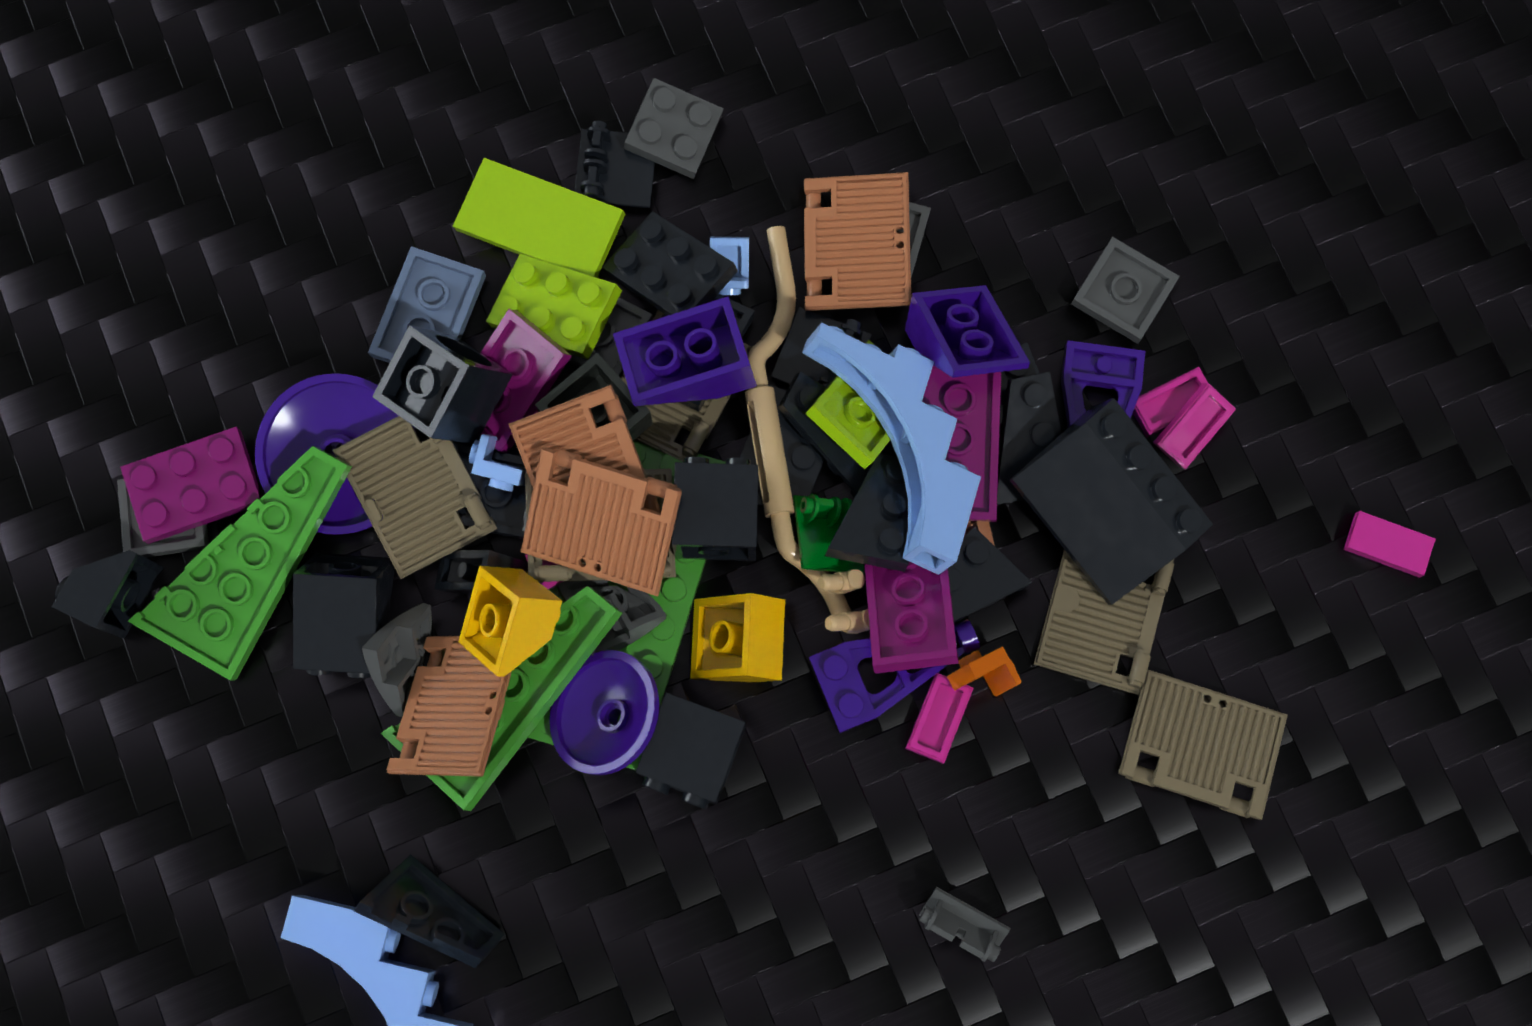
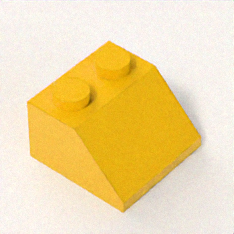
M479 566L458 642L496 676L505 677L552 639L555 625L560 618L562 600L522 569Z
M754 593L694 599L690 679L735 682L782 681L785 600Z

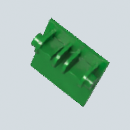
M810 494L809 496L794 495L793 502L801 569L828 572H846L859 569L865 575V564L825 556L852 501L849 498L840 500L839 497H832L831 499L819 498L816 494Z

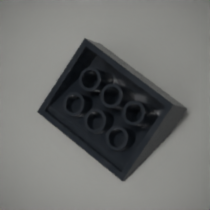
M1114 398L1092 406L1010 479V482L1108 605L1117 602L1187 550L1213 525Z

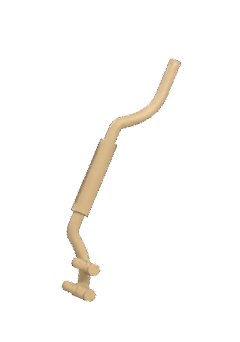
M774 226L767 229L766 232L777 292L776 312L768 331L749 350L748 359L757 386L745 392L756 464L759 465L758 476L766 518L771 519L773 537L779 553L786 561L805 574L825 599L831 613L825 619L826 629L829 631H843L848 634H858L870 630L868 609L851 611L844 594L862 588L865 583L864 574L859 569L837 572L835 574H830L828 571L801 569L799 545L793 536L790 515L795 513L775 392L773 387L768 386L765 363L779 348L792 326L796 308V291L785 227Z

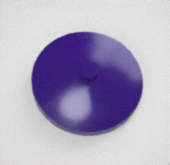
M323 374L300 381L283 392L266 412L256 438L255 464L265 494L277 483V479L312 446L319 447L335 456L334 449L398 417L399 415L372 397L378 384L348 374ZM347 477L317 531L318 533L333 535L349 534L373 527Z

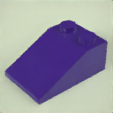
M986 285L912 293L905 331L914 349L922 356L934 361L933 365L947 375L954 378L1029 368V359Z
M729 296L613 333L634 406L719 399L757 386Z

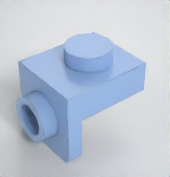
M710 236V248L734 262L738 270L719 294H741V289L749 288V237Z
M482 434L480 441H474L469 455V463L473 464L472 474L490 478L489 486L512 492L514 485L525 486L526 469L492 460L497 436Z

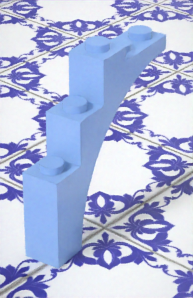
M821 322L807 339L802 353L833 371L851 386L875 413L896 452L902 468L908 497V532L902 558L939 575L957 562L981 476L968 471L960 463L945 460L957 418L945 413L942 408L936 405L922 402L934 361L922 356L915 349L905 348L899 344L888 355L873 344L863 343L847 335L842 329L828 326Z
M306 895L292 896L281 938L311 948L341 966L366 990L383 1014L388 1026L474 1025L425 1013L426 1007H433L438 993L439 982L433 981L436 970L388 959L389 953L394 954L396 952L401 933L354 912L356 907Z

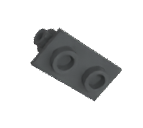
M938 887L935 888L919 914V921L925 924L924 929L931 930L951 942L955 936L962 939L959 947L979 957L983 962L987 959L995 962L1001 951L1000 944L1011 929Z

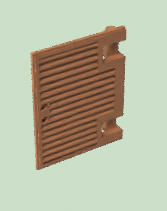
M908 172L804 179V192L806 195V208H804L805 280L807 283L805 310L910 306L911 260ZM822 192H831V207H821ZM823 279H832V295H822Z
M612 385L509 423L532 487H534L541 448H559L584 456L590 462L647 478L627 427V419L618 395L615 394ZM603 404L610 423L597 428L590 408ZM556 465L553 468L552 479L568 483L571 470ZM646 495L644 508L661 513L656 496Z
M541 448L521 553L658 597L682 490L677 488L675 484L652 477L642 478L590 462L584 456L559 448ZM557 465L571 470L568 483L552 479L554 466ZM650 494L664 499L661 513L644 508L646 495Z
M460 636L426 637L423 648L430 653L427 666L417 667L396 739L403 743L399 758L389 759L386 769L388 770L387 773L483 777L497 724L502 715L505 695L512 671L505 677L496 676L458 642Z

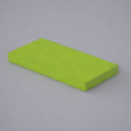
M483 158L453 227L458 232L518 255H526L598 278L625 217V212L620 208Z

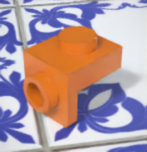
M1003 646L983 657L979 650L958 660L960 669L947 676L954 691L983 676L996 697L1021 684V678L1016 671L1015 665L1008 657Z

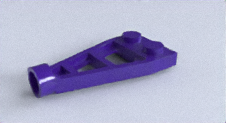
M1067 340L1064 347L1061 375L1067 427L1071 426L1086 412L1082 395L1085 386L1115 389L1118 394V404L1131 419L1142 389L1145 351Z
M968 619L954 624L956 640L960 647L957 648L958 658L963 654L966 655L980 649L977 635ZM870 638L844 642L809 657L839 733L878 718L948 665L926 667L913 674L908 673L906 670L897 671L896 679L890 686L878 694H871L866 690L858 671L859 662L865 658L872 657Z

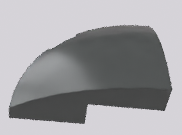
M608 580L562 582L557 585L563 603L586 586H589L622 612V615L593 653L605 650L620 651L646 635L666 619L664 610L649 594L630 587L626 591L618 586H609Z
M422 603L397 616L375 633L362 647L364 659L375 686L390 709L399 717L403 716L417 667L423 666L425 652L428 653L423 647L426 637L432 635L430 604Z

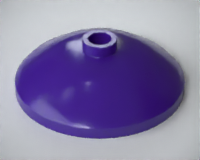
M616 650L593 653V656L591 654L551 706L550 733L559 756L573 769L590 775L612 774L631 764L648 745L658 720L659 694L651 672L639 659Z

